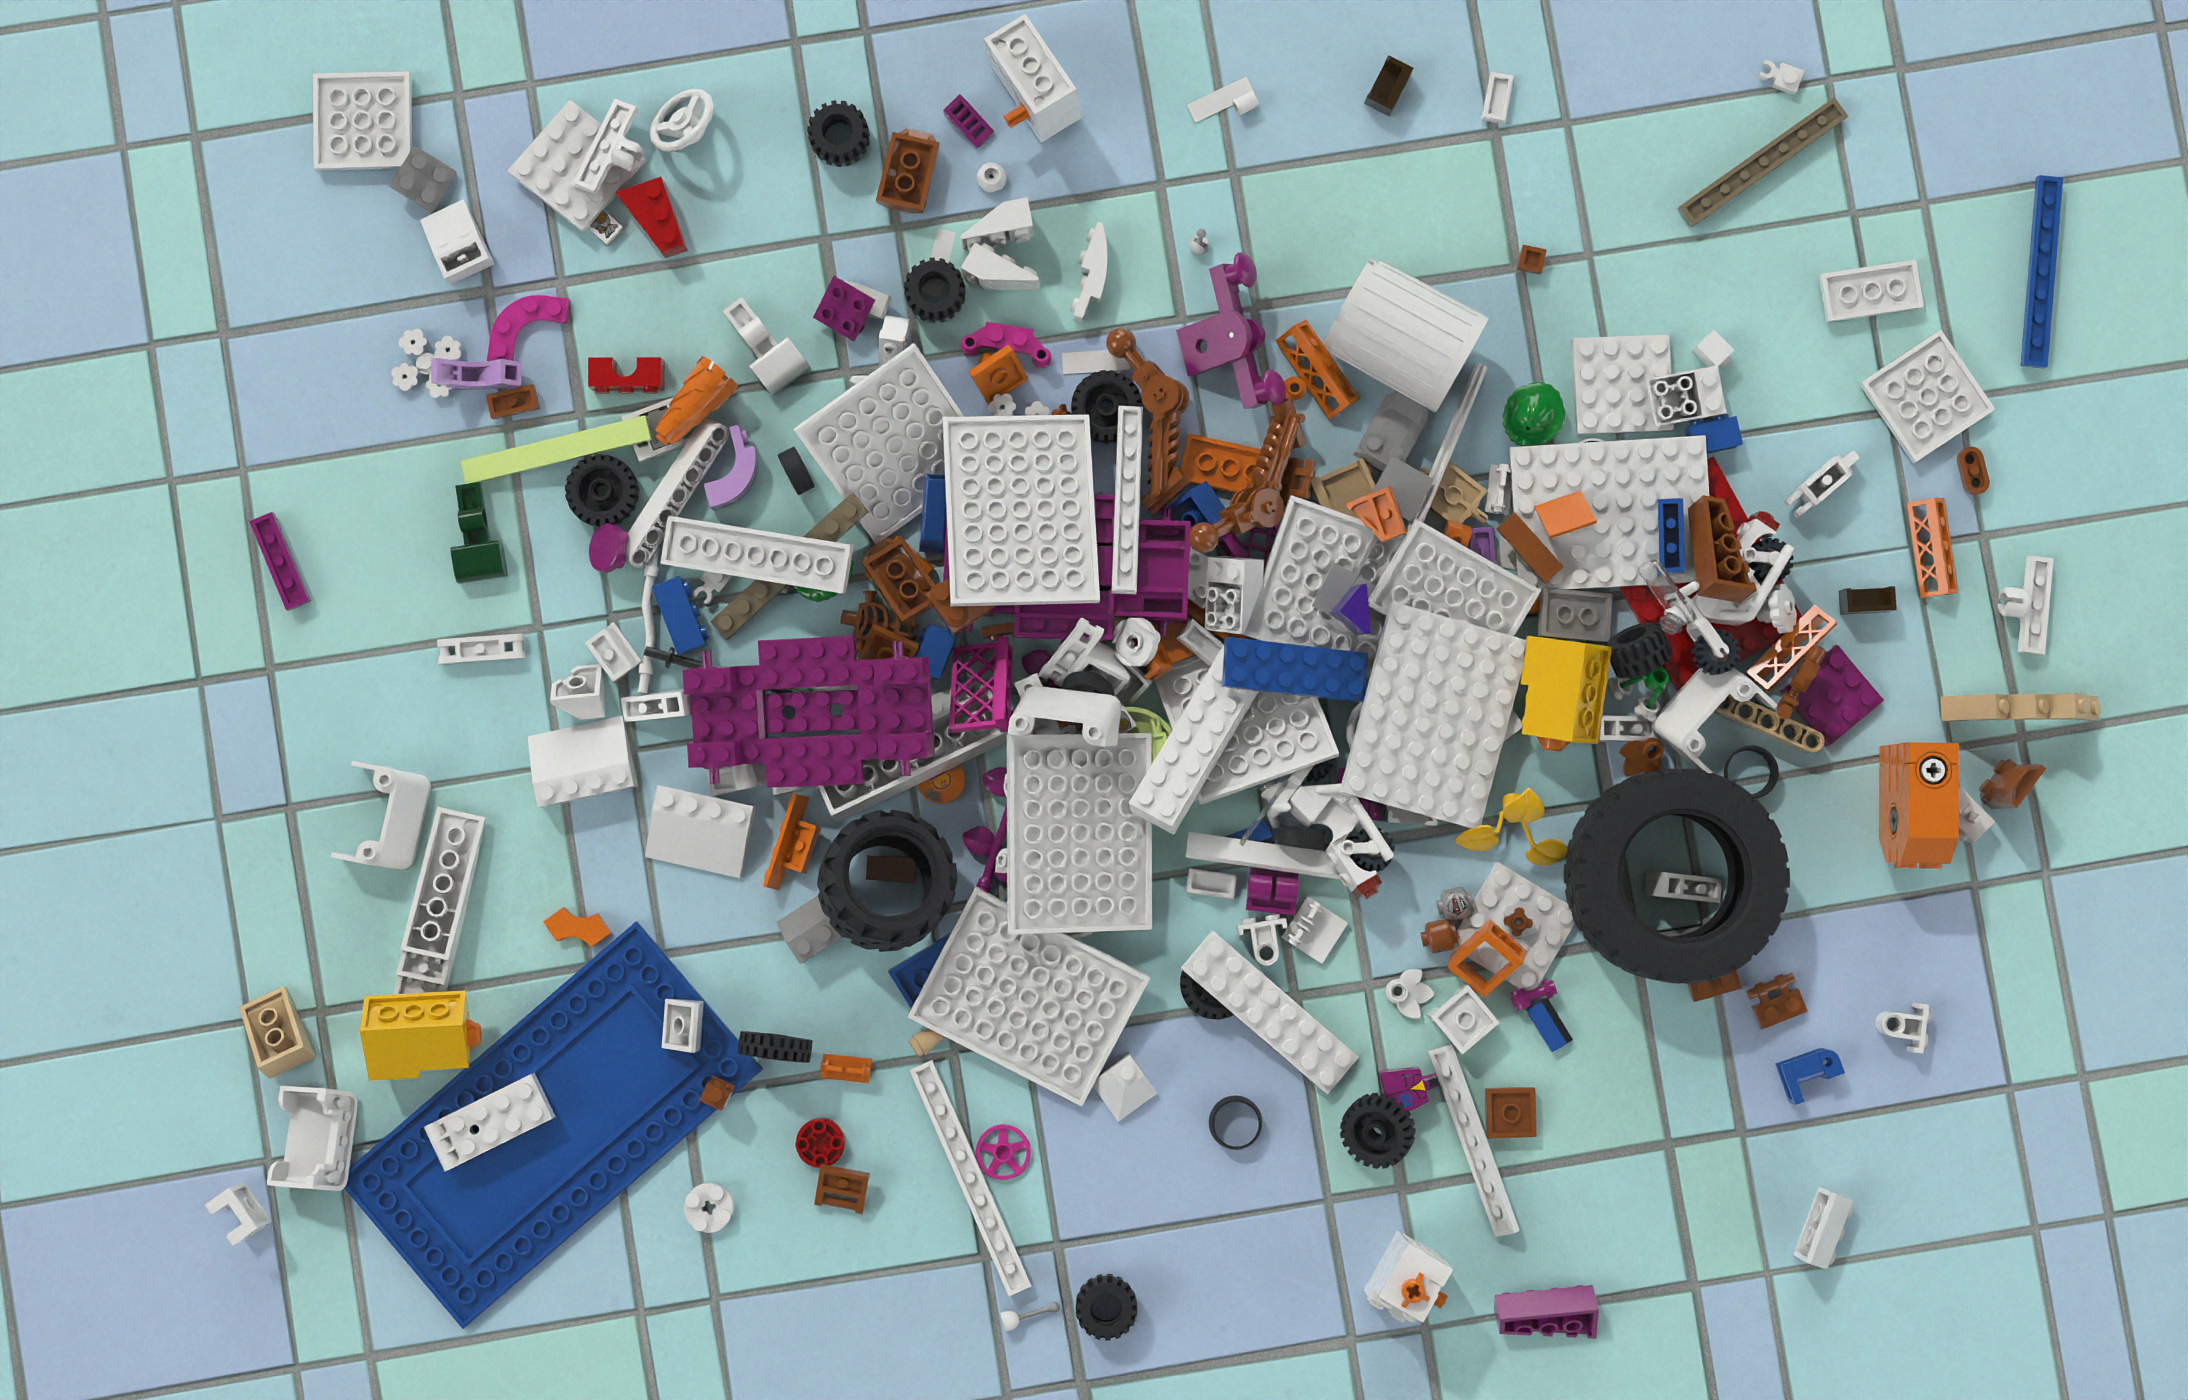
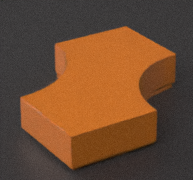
M565 907L543 921L556 941L567 937H575L585 941L590 947H593L612 933L599 913L590 917H578L571 914Z

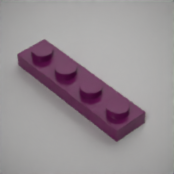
M270 512L249 521L285 609L290 611L311 602L275 513Z

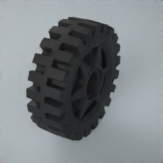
M1100 370V372H1094L1090 376H1086L1077 385L1072 396L1071 413L1072 415H1089L1090 439L1098 443L1117 442L1118 406L1143 407L1142 397L1138 387L1124 374L1113 370ZM1108 401L1113 404L1114 408L1111 412H1103L1100 409V405Z
M596 454L595 456L585 457V460H580L577 463L578 465L576 467L573 466L570 470L571 474L566 479L565 497L569 508L580 520L592 526L599 527L606 523L613 525L622 523L635 510L636 502L639 500V486L634 473L623 461L610 455ZM606 485L608 488L607 494L603 497H598V487Z
M1182 970L1180 976L1181 994L1185 1003L1193 1012L1204 1018L1214 1020L1225 1019L1234 1015Z
M740 1031L737 1054L772 1060L810 1063L813 1040L772 1033Z
M1372 1093L1370 1096L1366 1094L1361 1098L1359 1097L1347 1109L1340 1124V1129H1342L1340 1137L1344 1138L1342 1142L1344 1148L1349 1147L1348 1154L1350 1156L1355 1154L1354 1160L1358 1163L1363 1160V1165L1366 1167L1373 1164L1374 1169H1378L1380 1166H1382V1169H1385L1390 1165L1394 1166L1400 1162L1412 1147L1416 1128H1413L1415 1124L1414 1119L1409 1118L1411 1115L1410 1111H1404L1405 1105L1402 1102L1398 1105L1395 1103L1396 1098L1392 1096L1388 1099V1094L1384 1093L1378 1096V1093ZM1374 1128H1378L1382 1134L1377 1133Z

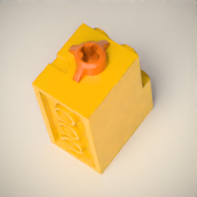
M1527 636L1520 683L1529 685L1525 697L1526 707L1522 719V734L1537 736L1541 747L1552 751H1562L1570 742L1598 744L1612 647Z
M466 990L365 996L360 1036L369 1081L420 1078V1071L469 1068L471 1049L481 1043L482 1030L479 1023L470 1020L469 1011H467Z

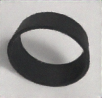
M1091 671L1073 672L1064 679L1062 689L1066 690L1073 686L1081 685L1091 687L1100 694L1115 695L1109 681Z
M1754 745L1737 749L1725 763L1724 777L1729 779L1728 766L1734 755L1742 751L1756 752L1766 760L1770 776L1766 786L1761 791L1752 794V798L1757 799L1766 796L1773 790L1779 777V768L1774 756L1766 749Z
M1236 1095L1228 1096L1217 1102L1211 1110L1209 1129L1213 1138L1223 1147L1235 1150L1243 1149L1254 1143L1260 1135L1262 1116L1258 1107L1250 1099ZM1231 1102L1247 1104L1255 1111L1258 1117L1259 1126L1257 1134L1249 1143L1243 1146H1230L1224 1143L1215 1131L1214 1122L1218 1111L1224 1105Z

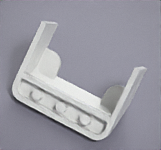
M1713 658L1714 661H1719L1717 663H1720L1722 660L1718 658ZM1733 667L1728 672L1714 676L1710 675V673H1703V668L1698 669L1656 715L1657 719L1653 721L1654 731L1693 768L1706 771L1707 773L1713 772L1698 759L1705 749L1706 742L1697 729L1729 694L1737 701L1745 702L1754 697L1761 705L1774 709L1777 706L1751 679Z
M352 761V766L375 770L373 784L377 790L389 793V800L379 842L373 840L362 842L357 849L356 855L331 852V857L398 870L410 868L415 862L430 795L431 782L429 778L418 773Z

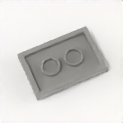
M1541 588L1538 637L1607 643L1610 640L1613 594Z

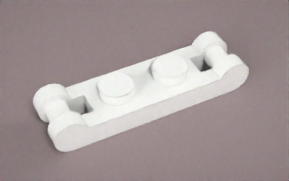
M1080 618L1074 630L1047 664L1045 663L1042 666L1039 676L1044 679L1049 678L1054 681V684L1062 687L1064 679L1076 670L1100 640L1104 629L1098 625L1094 627L1089 624L1088 620ZM1086 633L1090 636L1087 638L1083 634Z
M524 634L437 640V647L440 648L438 664L525 659V651H523L522 642L525 641ZM506 643H513V651H506ZM455 646L456 655L450 656V647Z

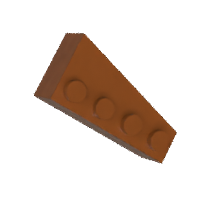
M1703 495L1688 508L1696 582L1700 585L1697 590L1698 596L1741 603L1757 591L1755 583L1750 582L1748 576L1750 572L1748 563L1743 562L1740 554L1742 546L1740 541L1734 537L1732 529L1735 527L1725 499Z

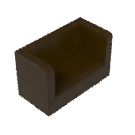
M1388 55L1364 104L1390 117L1414 68Z
M1895 586L1872 589L1845 588L1838 591L1840 615L1889 613L1897 610Z

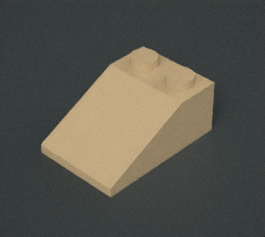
M285 986L239 1007L257 1068L269 1079L315 1058L309 1036Z

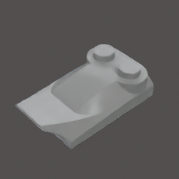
M1398 391L1386 394L1353 455L1359 459L1364 458L1365 462L1381 471H1384L1391 456L1405 463L1429 418L1427 408Z

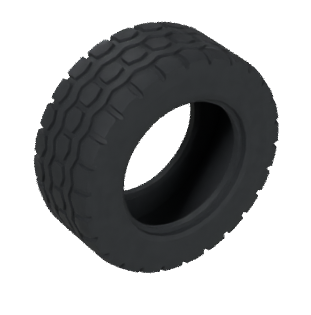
M1680 768L1632 776L1610 787L1599 798H1596L1585 810L1584 816L1580 817L1572 832V840H1569L1567 846V854L1565 856L1567 860L1566 864H1564L1563 875L1567 888L1565 889L1566 900L1569 908L1572 909L1574 922L1595 951H1598L1608 962L1630 974L1677 984L1701 983L1709 979L1721 978L1730 974L1732 970L1736 971L1751 961L1753 955L1756 956L1769 942V936L1774 935L1782 920L1780 915L1785 912L1789 896L1786 891L1787 888H1790V868H1787L1786 864L1789 862L1785 843H1781L1780 840L1782 835L1775 821L1769 818V812L1757 799H1753L1752 794L1736 783H1731L1729 779L1723 776L1697 769ZM1676 815L1697 822L1708 830L1719 843L1727 863L1728 885L1720 908L1706 924L1693 932L1669 937L1646 926L1630 908L1622 886V865L1625 853L1639 831L1658 818Z

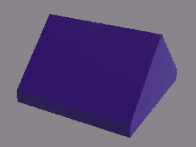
M1367 584L1352 586L1330 612L1355 635L1371 634Z

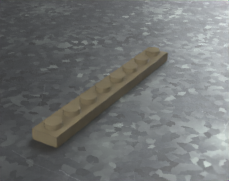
M1832 98L1677 209L1692 228L1840 124L1848 117L1847 113L1836 98Z
M851 493L804 537L837 542L869 511L856 495ZM756 579L710 622L724 639L728 640L788 585Z

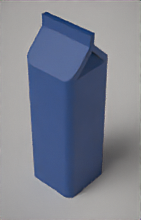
M925 474L919 552L943 553L947 517L945 475Z

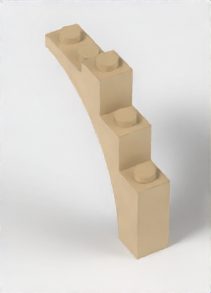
M2082 693L1983 694L1941 697V721L1950 722L1988 720L2097 721L2101 713V704L2098 701V696Z

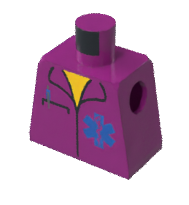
M1419 1067L1378 1071L1384 1094H1388V1099L1392 1096L1396 1098L1395 1103L1398 1105L1402 1102L1405 1105L1404 1111H1411L1428 1103L1427 1090L1440 1087L1436 1073L1422 1076Z

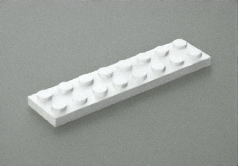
M668 516L660 564L846 594L854 545Z
M1214 931L1210 932L1181 967L1186 974L1327 1095L1358 1059L1354 1052Z

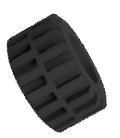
M836 100L831 101L832 105L827 106L824 103L821 105V110L816 108L814 117L810 116V126H807L808 138L814 153L817 154L821 161L825 160L828 165L835 163L836 167H842V163H846V166L852 165V160L857 162L860 160L859 155L866 153V146H869L870 142L869 128L863 113L857 110L855 105L851 103L849 106L843 100H841V104H837ZM836 123H845L853 129L852 136L847 142L835 145L826 141L825 134L830 126Z
M935 257L929 258L930 261L927 262L923 259L919 261L920 265H914L911 268V273L908 272L906 275L907 280L904 282V294L907 304L912 309V312L916 316H920V319L923 321L927 319L930 323H935V320H940V323L946 322V318L952 319L955 317L954 313L956 311L959 313L961 305L965 302L966 290L964 280L960 271L951 262L946 263L945 259L942 258L937 261ZM930 279H941L949 286L948 295L940 302H928L921 296L922 286Z
M1656 622L1640 623L1626 628L1613 636L1605 645L1612 647L1610 664L1615 675L1618 678L1624 679L1643 676L1656 670L1667 662L1673 654L1661 624Z
M1099 1274L1094 1279L1091 1277L1085 1285L1081 1286L1080 1292L1077 1294L1076 1317L1081 1328H1084L1089 1336L1092 1334L1095 1336V1339L1105 1338V1341H1111L1113 1337L1118 1339L1121 1337V1334H1126L1130 1326L1134 1325L1135 1317L1137 1316L1136 1296L1129 1283H1125L1121 1277H1113V1274H1107V1276ZM1101 1294L1116 1296L1121 1303V1311L1118 1316L1111 1320L1097 1318L1092 1312V1302L1097 1296Z

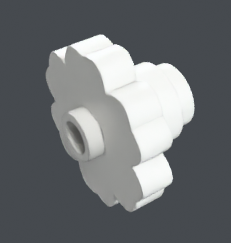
M1776 584L1773 586L1768 598L1756 615L1760 622L1772 623L1779 633L1793 632V626L1796 625L1795 600L1792 591L1787 588L1786 584Z

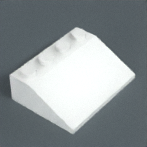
M623 715L528 736L532 782L538 807L545 808L639 787Z
M657 785L645 857L741 878L757 807Z

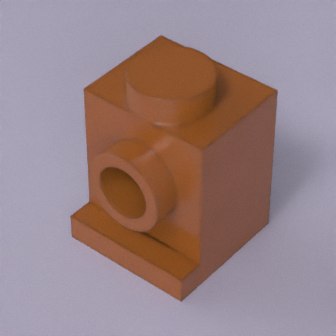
M713 1075L711 1081L707 1082L699 1101L722 1111L726 1108L735 1085Z

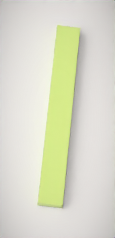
M641 416L462 460L461 465L465 484L488 481L653 439L648 417Z

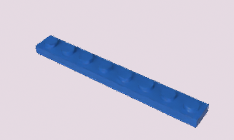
M2044 175L2036 177L2020 366L2042 369L2048 367L2063 177Z

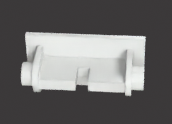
M1508 464L1490 465L1485 505L1486 513L1509 515L1512 489L1511 470Z

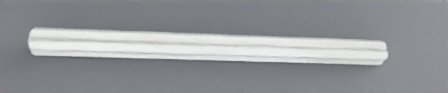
M1476 363L1430 471L1429 477L1434 479L1412 522H1409L1406 529L1407 533L1415 519L1421 522L1425 520L1487 371L1485 365Z

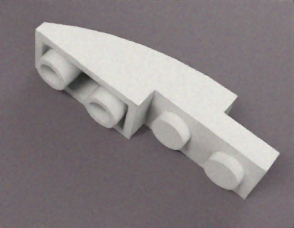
M1097 222L1096 228L1091 227L1087 237V241L1090 244L1087 251L1082 250L1078 261L1079 264H1082L1081 272L1088 274V276L1083 275L1079 286L1082 293L1079 299H1074L1071 312H1074L1073 320L1083 323L1090 301L1100 304L1106 282L1107 242L1103 224Z

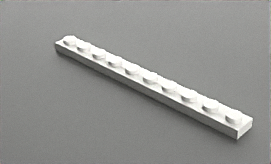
M933 1060L910 1069L913 1080L1008 1296L1031 1287V1282Z

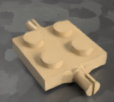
M1449 461L1430 509L1446 522L1449 519L1462 524L1465 519L1472 515L1484 524L1489 516L1478 509V506L1488 490ZM1425 466L1420 470V472L1429 476L1430 470Z

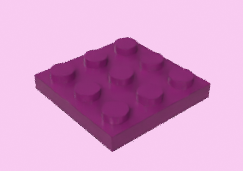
M1836 644L1827 651L1820 663L1816 677L1806 692H1800L1799 704L1795 707V710L1810 728L1823 735L1824 745L1829 747L1883 702L1884 699ZM1789 682L1784 688L1780 690V693L1782 695L1785 690H1791V682Z

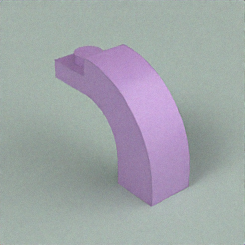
M434 358L431 359V383L446 385L447 388L470 390L521 386V362L505 359L488 362H462Z
M739 425L729 427L736 452V461L733 469L724 478L704 484L709 507L712 510L729 506L742 498L752 486L757 474V449L755 446L746 447V445L750 444L746 430L742 431Z

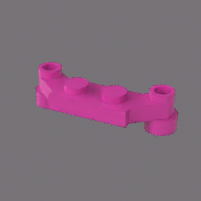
M986 322L985 327L971 335L965 336L961 341L962 352L967 356L976 355L981 347L1001 350L1009 344L1015 353L1030 355L1033 364L1038 368H1046L1051 363L1050 351L1044 348L1033 335V329ZM969 341H973L974 345L972 347L966 346V343ZM1040 353L1046 355L1044 359H1039L1037 356Z

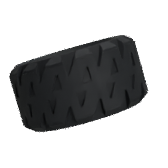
M878 810L864 814L860 819L851 821L833 840L819 868L817 880L819 888L818 898L823 913L830 918V925L839 935L851 939L852 944L867 950L879 949V952L897 951L906 946L911 947L923 940L943 919L951 907L956 894L957 868L956 863H953L952 850L943 836L941 839L939 838L934 826L922 818L916 820L908 812L891 810L889 813ZM887 846L898 849L913 858L921 871L924 881V895L921 905L913 912L897 917L882 916L865 908L854 895L849 881V867L853 857L871 847Z

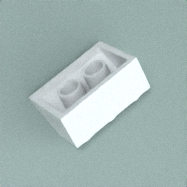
M1819 1186L1793 1255L1806 1263L1827 1270L1828 1266L1832 1265L1835 1260L1836 1251L1834 1250L1837 1242H1840L1844 1236L1845 1229L1843 1226L1845 1221L1852 1215L1853 1200Z

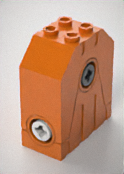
M1906 742L1879 746V766H1881L1879 767V840L1886 863H1894V868H1917V863H1919V868L1942 869V864H1951L1959 839V765H1957L1959 764V743Z

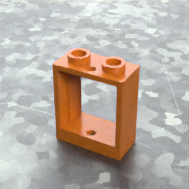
M1490 919L1451 954L1448 967L1455 976L1463 979L1475 993H1479L1485 998L1524 963L1527 951ZM1484 941L1509 961L1488 981L1463 961Z

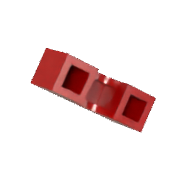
M588 357V387L591 390H595L596 394H609L610 390H619L620 394H633L634 390H643L645 394H657L658 390H665V361L661 357H637L635 371L629 376H620L617 374V362L613 357Z

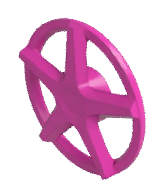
M1007 1124L995 1125L987 1129L978 1140L976 1146L977 1162L983 1172L994 1179H1012L1020 1175L1030 1161L1031 1148L1029 1140L1021 1130ZM1006 1129L1016 1132L1023 1141L1009 1144ZM998 1130V1143L996 1145L982 1143L989 1133ZM1026 1147V1159L1020 1168L1013 1154ZM980 1150L994 1155L988 1169L982 1163ZM1004 1162L1015 1172L1006 1176L994 1174Z

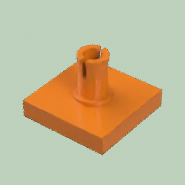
M1009 344L993 355L990 352L982 354L979 358L980 364L968 371L988 405L991 401H994L993 397L996 394L1002 396L1005 393H1010L1029 380Z

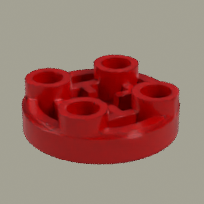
M815 1118L801 1127L796 1137L795 1147L799 1157L806 1164L820 1168L821 1164L832 1165L839 1160L845 1149V1136L840 1126L834 1121L827 1118Z

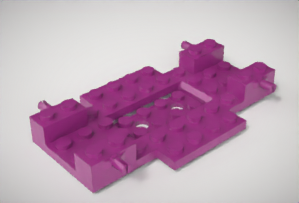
M1094 494L1097 544L1113 545L1115 495ZM1162 508V520H1139L1136 594L1111 593V590L1100 591L1099 603L998 605L983 616L993 617V613L1015 614L1014 638L1066 640L1080 618H1084L1089 621L1090 625L1094 627L1098 625L1104 629L1099 641H1113V618L1125 617L1144 618L1149 622L1158 624L1160 639H1162V629L1163 639H1167L1168 624L1188 622L1189 558L1191 547L1188 535L1191 529V521H1172V508H1168V517L1167 508ZM947 517L943 582L949 578ZM1097 546L1099 586H1112L1113 547ZM973 623L965 627L962 631L967 632L968 628V632H973ZM1086 633L1083 634L1087 638L1090 636Z
M856 635L758 640L759 665L718 667L712 664V651H701L703 666L682 670L684 694H690L693 729V742L687 743L688 768L702 767L709 769L710 784H720L719 769L725 766L765 763L767 788L863 784V759L900 762L901 769L900 776H911L910 761L935 756L929 657L910 658L904 656L903 641L893 642L894 657L888 659L857 660ZM857 685V690L765 694L767 689ZM834 703H838L843 707V714L840 717H834L831 714V706ZM787 705L794 707L796 711L795 717L791 720L785 718L783 710ZM860 729V734L768 738V733Z

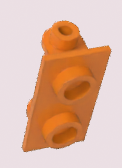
M823 1053V1060L820 1066L821 1078L869 1083L872 1059Z

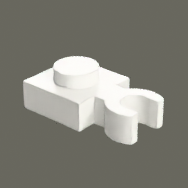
M1765 60L1762 66L1768 68L1769 73L1760 72L1757 77L1762 81L1771 79L1774 81L1772 84L1773 88L1795 95L1804 70L1783 62L1777 68L1773 62Z
M705 571L700 578L705 584L698 587L693 595L697 598L701 592H706L707 598L704 603L708 605L713 599L714 590L721 594L733 576Z

